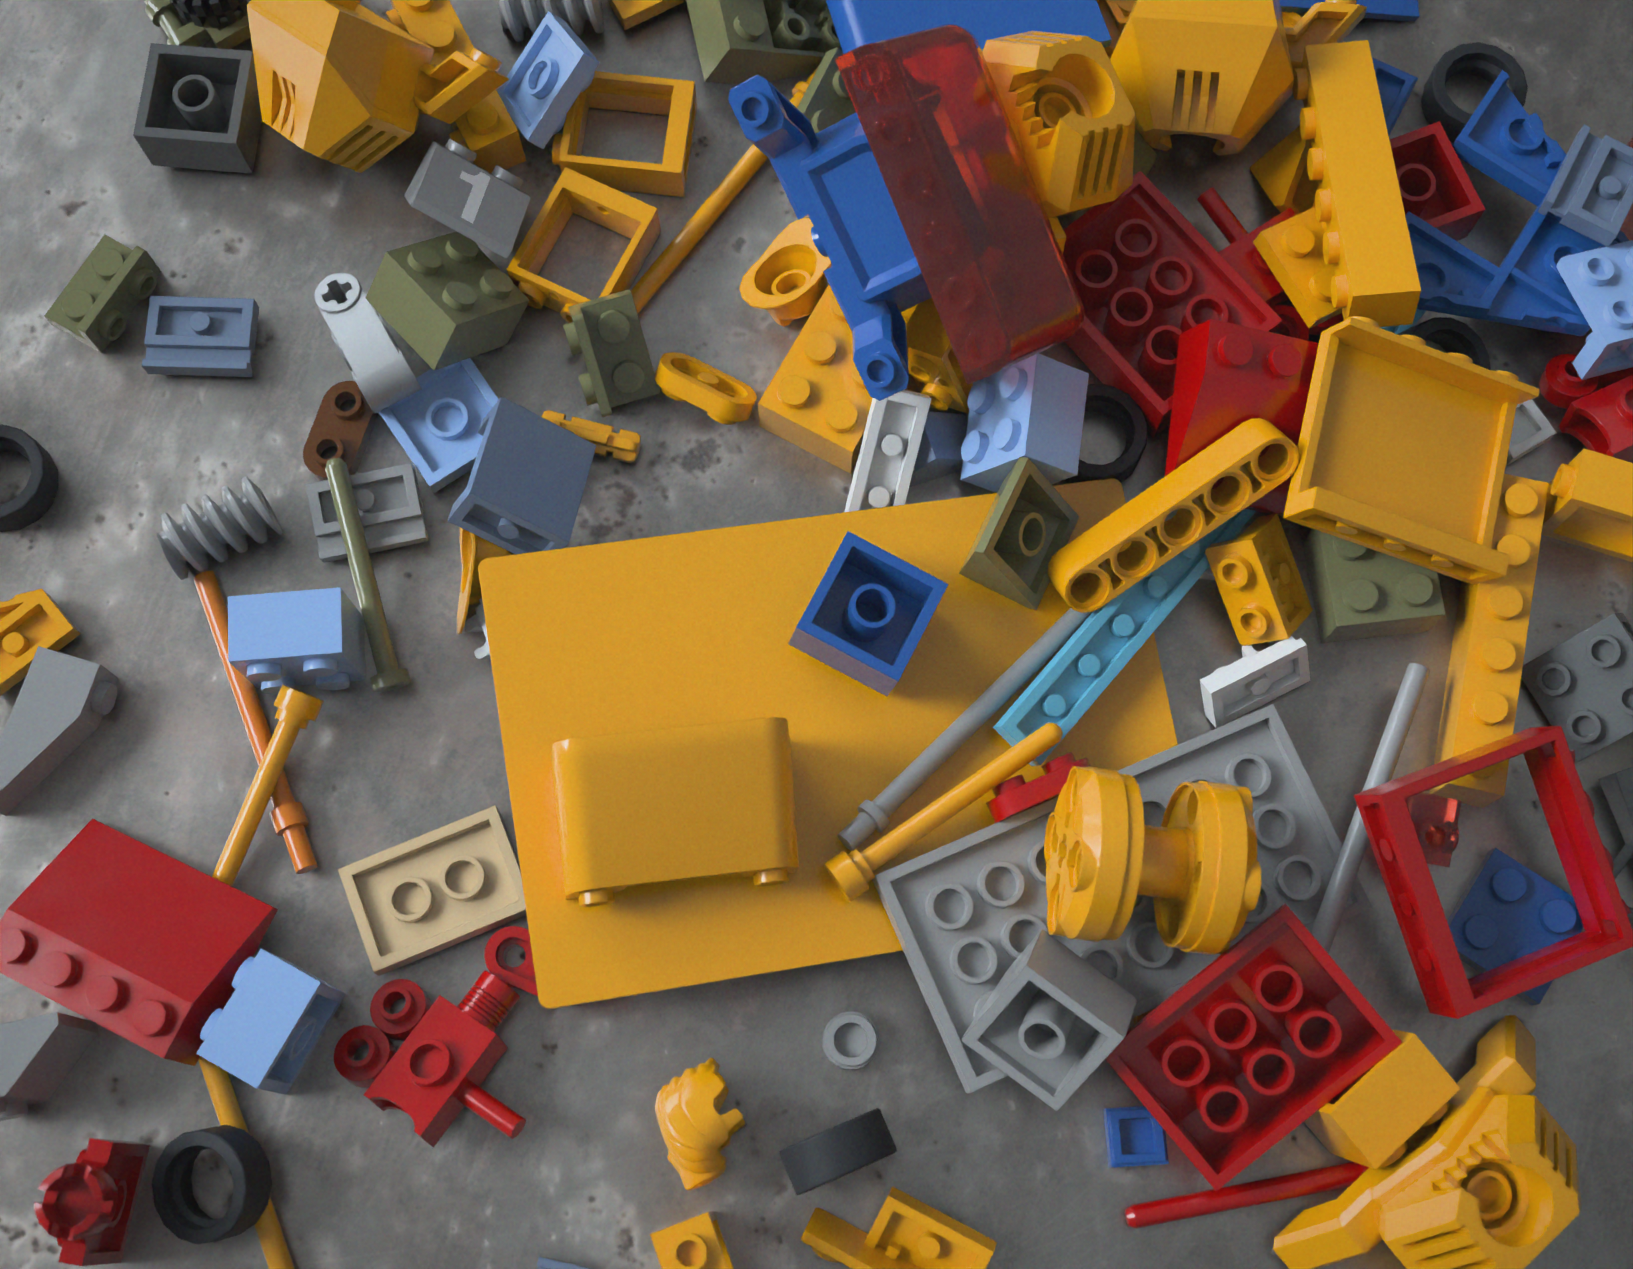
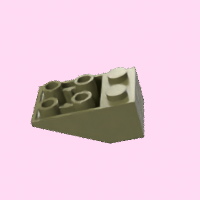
M686 0L705 82L739 85L755 75H759L771 82L812 74L820 65L827 51L839 48L842 51L826 0Z

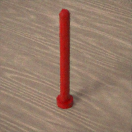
M1349 1162L1221 1187L1218 1191L1211 1189L1134 1204L1124 1211L1125 1218L1129 1227L1137 1229L1347 1188L1369 1167L1356 1162Z

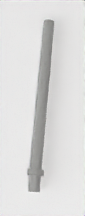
M1070 608L873 801L866 799L857 807L859 814L837 835L842 844L850 851H853L875 830L882 832L890 824L888 817L1065 645L1092 612L1081 613Z
M1409 663L1363 791L1387 783L1392 779L1430 670L1421 664ZM1358 806L1356 807L1311 934L1328 954L1369 843Z

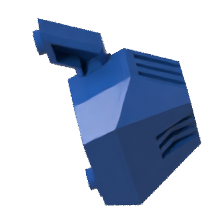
M755 75L730 89L728 101L745 137L769 158L798 220L803 218L811 220L813 227H811L813 242L820 254L824 257H829L832 263L831 267L823 272L852 331L854 364L869 395L881 401L907 389L909 381L907 328L901 312L952 288L989 244L923 102L865 107L828 128L815 133L810 120L767 79Z

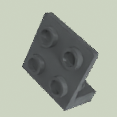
M1623 613L1611 614L1523 665L1522 680L1550 724L1562 727L1569 749H1574L1575 761H1581L1633 732V628Z

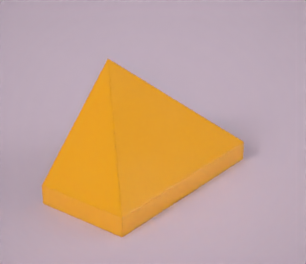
M1300 125L1249 167L1274 206L1281 213L1291 207L1296 215L1315 207V193L1319 189L1318 180L1310 181L1308 176L1307 155L1309 148H1311L1310 139L1302 140Z

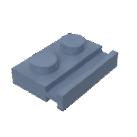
M1584 124L1575 136L1538 212L1546 215L1549 211L1562 218L1561 224L1609 247L1617 237L1633 204V148L1607 135L1600 139L1590 134L1591 127Z
M150 296L144 342L147 349L146 357L142 359V367L148 374L252 377L251 360L252 355L255 354L259 316L257 302L251 298Z

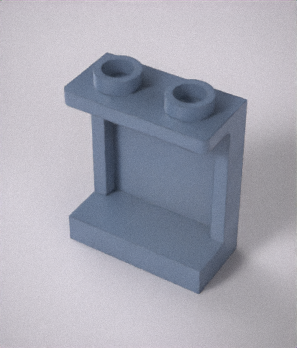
M501 396L480 424L478 433L483 438L466 489L452 505L448 522L514 554L565 548L570 542L596 445Z

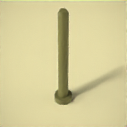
M333 458L327 461L325 470L377 675L370 677L373 692L397 689L411 683L408 669H399L347 464L341 458Z

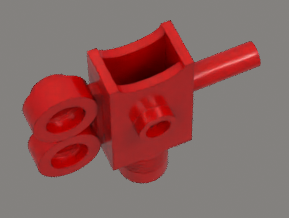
M1214 187L1209 188L1198 197V203L1230 244L1219 251V254L1283 320L1273 332L1308 340L1309 334L1320 336L1322 331L1344 321L1343 313H1340L1309 329L1293 304L1292 307L1279 305L1289 297L1253 244V241L1261 231L1295 216L1296 214L1291 207L1248 233Z
M1561 354L1553 357L1547 363L1540 377L1539 388L1547 401L1557 407L1567 409L1558 426L1561 432L1573 435L1588 450L1633 463V367L1581 380L1572 364L1577 355ZM1597 386L1602 388L1598 391H1595Z
M484 970L457 1006L441 995L431 1005L428 995L415 982L408 979L391 980L376 991L370 1004V1016L376 1027L369 1025L354 1027L343 1034L335 1046L333 1059L338 1073L352 1085L368 1088L363 1095L382 1111L395 1109L408 1114L414 1122V1132L433 1148L464 1106L511 1139L516 1138L526 1124L524 1117L480 1087L481 1083L508 1048L494 1032L520 999V996L511 987L488 971ZM398 999H405L404 1008L398 1013L390 1014L391 1005ZM389 1038L405 1041L396 1051L394 1044ZM369 1045L367 1056L360 1061H354L356 1050L361 1046Z

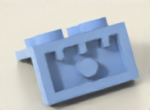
M1633 240L1561 257L1556 268L1593 331L1587 336L1586 344L1572 362L1581 380L1633 367Z

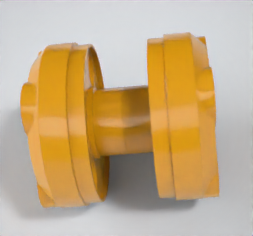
M1073 766L1069 772L1067 782L1060 792L1055 810L1049 816L1045 830L1044 856L1046 860L1047 927L1049 934L1093 942L1117 940L1126 929L1137 895L1153 897L1157 929L1161 940L1166 946L1180 948L1182 951L1190 953L1223 954L1229 949L1231 942L1242 930L1248 913L1255 909L1261 889V869L1257 860V835L1252 814L1253 799L1250 789L1248 787L1209 781H1199L1197 783L1183 782L1171 795L1161 826L1144 825L1142 796L1139 785L1133 776L1119 774L1118 771L1111 769Z

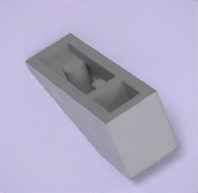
M38 646L0 739V814L7 816L98 729L103 715H107L115 704L117 698V676L101 664Z

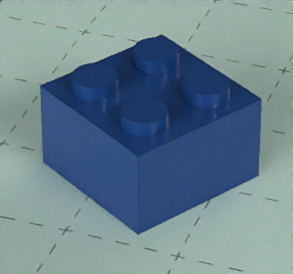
M847 531L788 644L873 690L888 696L903 674L948 584Z

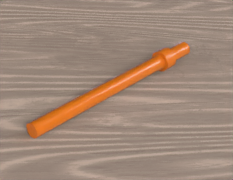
M204 571L197 574L193 579L258 766H260L272 734L255 686L228 662V609L215 572ZM283 768L270 798L274 809L270 812V817L276 835L284 837L296 874H303L314 870L318 865L305 828L309 825L302 803L295 802Z

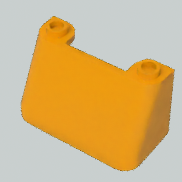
M766 717L584 736L562 740L552 745L551 765L565 898H578L579 907L612 904L615 902L614 893L623 891L628 886L739 873L743 877H753L754 886L757 887L779 885L789 882L788 873H795L799 869L791 742L786 718Z

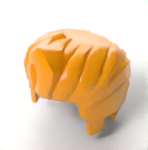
M709 1058L705 1063L698 1064L695 1068L685 1069L681 1077H673L669 1084L662 1087L656 1098V1117L668 1148L667 1158L678 1171L684 1187L688 1191L707 1185L725 1172L727 1159L721 1154V1150L730 1145L731 1137L745 1125L743 1115L736 1108L726 1114H718L729 1090L723 1076L719 1073L720 1065L714 1058Z

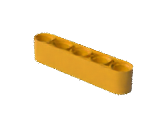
M1254 418L1241 423L1059 549L1052 556L1048 564L1047 574L1050 582L1073 610L1087 613L1101 608L1286 481L1295 472L1299 463L1297 446L1267 420ZM1270 445L1268 451L1263 456L1259 457L1261 451L1266 446ZM1224 477L1222 483L1218 487L1212 489L1214 483L1218 479ZM1178 509L1176 515L1173 518H1171L1168 521H1165L1166 517L1172 511ZM1132 541L1125 551L1118 553L1124 544ZM1087 573L1080 582L1072 584L1078 576Z

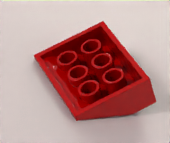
M1141 170L1133 176V184L1114 201L1092 207L1064 229L1066 240L1051 314L1041 316L1104 385H1111L1130 395L1142 409L1148 425V433L1152 438L1156 437L1170 425L1179 335L1209 319L1273 332L1283 321Z
M1209 319L1179 335L1165 476L1241 423L1254 418H1262L1269 421L1298 447L1319 343L1214 319ZM1270 445L1266 446L1261 451L1259 457L1263 456L1268 451ZM1292 475L1245 509L1270 514L1277 513L1280 516H1284ZM1224 477L1218 479L1214 483L1212 489L1218 487L1222 483Z
M92 818L6 909L0 920V973L163 1059L195 1066L200 1058L196 1053L204 1042L200 1039L203 1026L216 1009H224L235 991V988L232 987V982L236 972L248 957L254 956L278 909Z
M1284 903L1126 1032L1125 1038L1105 1060L1214 1190L1218 1191L1403 1042L1289 906Z

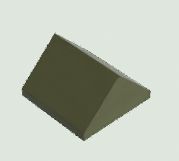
M1019 457L1002 482L959 574L1027 608L1037 610L1050 582L1047 574L1048 564L1052 556L1059 549L1067 545L1079 516L1029 458Z

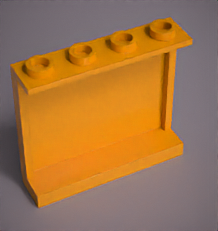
M1361 316L1347 318L1322 331L1320 335L1297 447L1299 463L1291 477L1283 518L1469 584L1506 576L1510 555L1492 549L1491 544L1516 407L1520 403L1538 397L1540 389L1518 381V376L1511 372L1502 370L1491 371L1473 364V360L1467 355L1451 352L1444 353L1426 346L1425 340L1420 337L1397 335L1379 328V324L1373 319Z

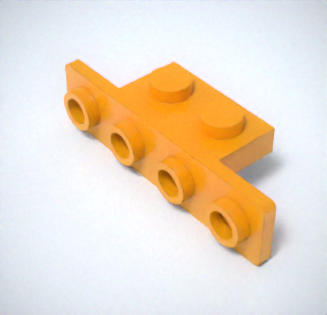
M894 1186L891 1187L869 1233L862 1231L822 1208L816 1207L801 1236V1241L811 1246L812 1250L822 1259L833 1263L840 1262L851 1269H986L997 1244V1241Z

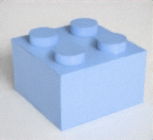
M1036 353L974 380L967 400L969 417L966 437L961 447L963 463L960 480L998 493L1002 482L1019 457L1029 458L1051 484L1076 476L1078 473L1089 373Z
M341 587L228 596V662L265 694L278 695L282 684L292 688L298 685L316 684V687L322 690L346 689L350 687V681L366 680L363 616Z
M261 948L255 958L253 956L248 957L239 967L232 982V987L235 988V991L224 1009H216L206 1021L200 1034V1039L204 1042L196 1054L257 1089L287 1094L346 993L292 962Z

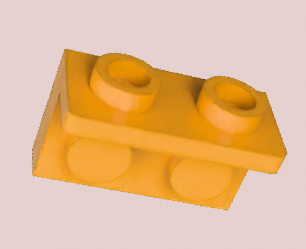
M1277 513L1258 517L1237 539L1213 543L1205 550L1230 621L1241 645L1246 646L1289 639L1313 611Z

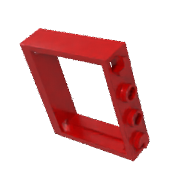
M1561 726L1531 727L1354 795L1425 1002L1431 1014L1459 1019L1633 947V930L1627 915L1631 911L1621 898L1613 875L1614 863L1612 856L1602 844L1594 821L1595 809L1593 802L1587 792L1583 790L1574 764L1576 759L1574 749H1569ZM1523 754L1585 931L1467 979L1405 799Z

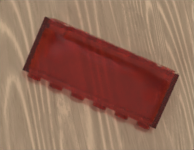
M947 24L865 44L835 58L967 385L1065 342L1077 334L1084 321L1083 303L976 37L964 27Z

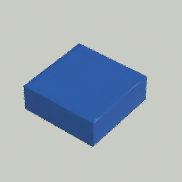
M1145 1106L1103 1109L1109 1168L1169 1164L1166 1131Z

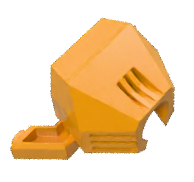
M251 0L247 4L262 121L301 149L359 173H363L413 135L417 129L420 114L429 115L451 124L509 80L508 77L498 72L502 64L500 60L473 47L470 55L457 50L438 66L432 63L433 48L360 4V0Z
M1097 0L1112 39L1111 45L1104 47L1135 111V127L1143 136L1145 142L1152 148L1168 151L1172 148L1170 135L1172 134L1202 135L1217 139L1212 150L1217 155L1239 153L1290 98L1294 84L1293 70L1302 67L1306 45L1342 42L1365 17L1367 10L1366 6L1357 4V0H1325V2L1315 3L1293 28L1284 27L1279 0H1136L1129 17L1122 14L1115 0Z
M1028 31L987 40L980 55L976 44L970 39L930 35H915L896 39L894 47L900 58L902 70L915 84L937 88L960 139L963 142L969 141L974 151L975 159L988 181L983 188L1010 243L1004 282L1008 288L1011 303L1018 310L1019 314L1027 320L1051 314L1066 240V234L1058 217L1114 201L1133 184L1135 111L1102 43L1082 35Z
M1505 1015L1478 1041L1476 1065L1457 1082L1461 1089L1447 1101L1449 1103L1447 1112L1435 1123L1425 1127L1421 1126L1406 1141L1407 1149L1399 1159L1388 1166L1378 1167L1376 1170L1369 1167L1337 1199L1303 1210L1274 1238L1273 1250L1289 1269H1320L1367 1255L1382 1240H1384L1385 1244L1406 1269H1525L1580 1214L1582 1204L1576 1144L1538 1098L1532 1095L1536 1088V1043L1533 1035L1516 1015Z

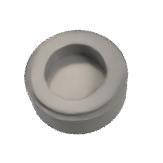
M854 1011L840 1013L833 1017L824 1029L822 1037L823 1050L828 1060L836 1067L844 1070L861 1069L873 1060L878 1051V1030L871 1019L864 1014Z

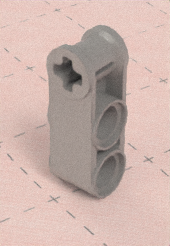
M335 273L323 279L315 290L316 304L333 333L331 337L373 413L376 414L421 390V386L380 313L375 311L373 306L365 299L366 294L359 281L348 273Z

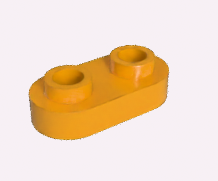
M669 352L663 354L654 377L656 383L661 387L662 392L666 396L677 401H687L707 411V414L713 420L726 425H733L736 422L749 419L757 399L755 391L746 383L683 353Z

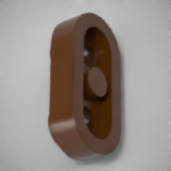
M355 381L337 383L325 393L303 449L304 463L318 481L328 480L325 467L327 461L333 458H341L347 464L349 475L357 472L377 421L378 413H373ZM349 399L356 401L355 406L351 410H340V406L344 401ZM331 446L338 448L334 457L330 459L321 458L322 452L326 448Z

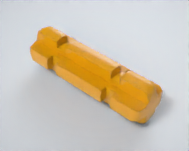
M551 410L544 411L541 416L595 444L594 454L606 457L607 453L610 452L613 453V459L632 463L635 462L639 454L641 435L637 432L620 429L619 433L613 432L614 426L572 416L571 421L565 420L566 414Z

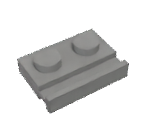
M412 463L349 475L369 553L429 541L416 471ZM328 480L305 484L314 533L319 546V559L325 563L348 558Z

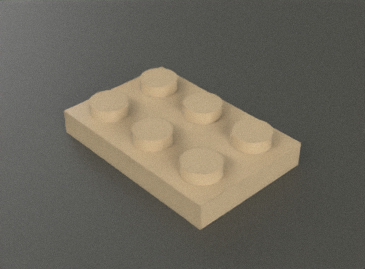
M496 805L338 869L373 972L378 976L527 915L520 864Z

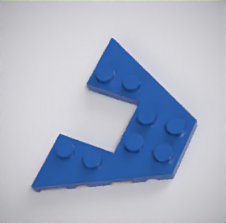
M1502 70L1452 146L1460 159L1533 203L1537 208L1499 267L1408 211L1406 221L1421 287L1417 309L1584 336L1590 329V326L1557 270L1556 265L1561 257L1605 247V245L1561 224L1562 218L1549 211L1546 215L1538 212L1566 153L1557 141L1546 135L1543 129V122L1537 113L1528 115L1506 84L1510 76ZM1619 231L1617 237L1610 245L1626 242L1629 239L1624 232Z

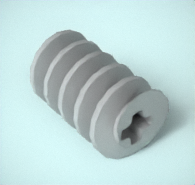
M498 0L504 37L506 36L507 28H509L517 42H523L527 26L530 27L534 35L548 11L565 20V22H569L577 36L583 35L586 20H590L597 34L602 33L604 29L601 0Z
M247 476L241 478L243 495L237 496L227 485L221 487L223 504L219 506L207 494L201 496L203 513L199 515L187 503L181 505L183 522L179 524L168 513L161 514L163 531L157 533V538L167 561L181 580L188 577V562L200 572L208 568L207 552L219 562L227 560V543L239 553L247 551V533L259 544L268 541L267 524L279 535H282L279 523L262 490Z

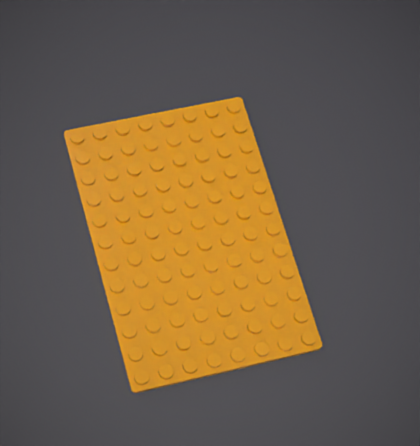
M1114 478L1053 486L1079 516L1068 543L1126 504L1122 484ZM997 493L491 557L480 562L478 573L538 999L544 1008L555 1009L903 951L873 881L871 880L867 883L869 886L867 891L849 902L827 872L824 863L842 851L846 854L852 852L842 844L837 835L859 814L857 810L859 805L866 799L873 801L1071 608L1051 582H1049L1036 610L1027 608L959 574ZM847 531L948 584L903 674L888 696L873 690L788 644ZM1132 541L1124 544L1118 553L1125 551ZM1087 573L1078 576L1072 584L1080 582ZM1154 632L1044 762L1039 766L1027 764L1006 780L1022 774L1026 783L1045 775L1041 767L1042 765L1070 752L1073 753L1076 761L1087 757L1092 767L1118 771L1178 745ZM1056 654L888 817L890 824L882 832L875 830L857 848L859 853L1012 748L993 727ZM782 717L787 719L791 742L799 869L795 873H788L789 882L757 887L754 886L753 877H743L739 873L628 886L623 891L614 893V903L602 906L579 907L578 898H565L551 765L552 745L554 743L584 736L755 718ZM992 789L873 872L874 875L995 824L986 805L988 801L995 798Z

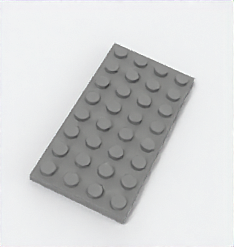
M1274 704L1118 770L1119 774L1131 775L1136 779L1142 796L1144 825L1161 826L1169 799L1174 790L1183 782L1197 783L1199 781H1209L1248 787L1253 799L1252 814L1257 835V860L1261 869V889L1255 909L1248 913L1242 930L1231 942L1230 947L1284 903L1289 906L1311 933L1342 849V844ZM1058 797L875 875V878L872 879L966 1094L1008 1076L961 1040L1012 963L1042 929L1049 934L1047 927L1048 903L1044 838L1047 821L1050 814L1055 810ZM1357 876L1340 922L1373 908ZM1137 895L1126 929L1117 940L1093 942L1051 935L1138 999L1132 1018L1156 1008L1221 955L1184 952L1180 948L1166 946L1161 940L1157 929L1153 897Z

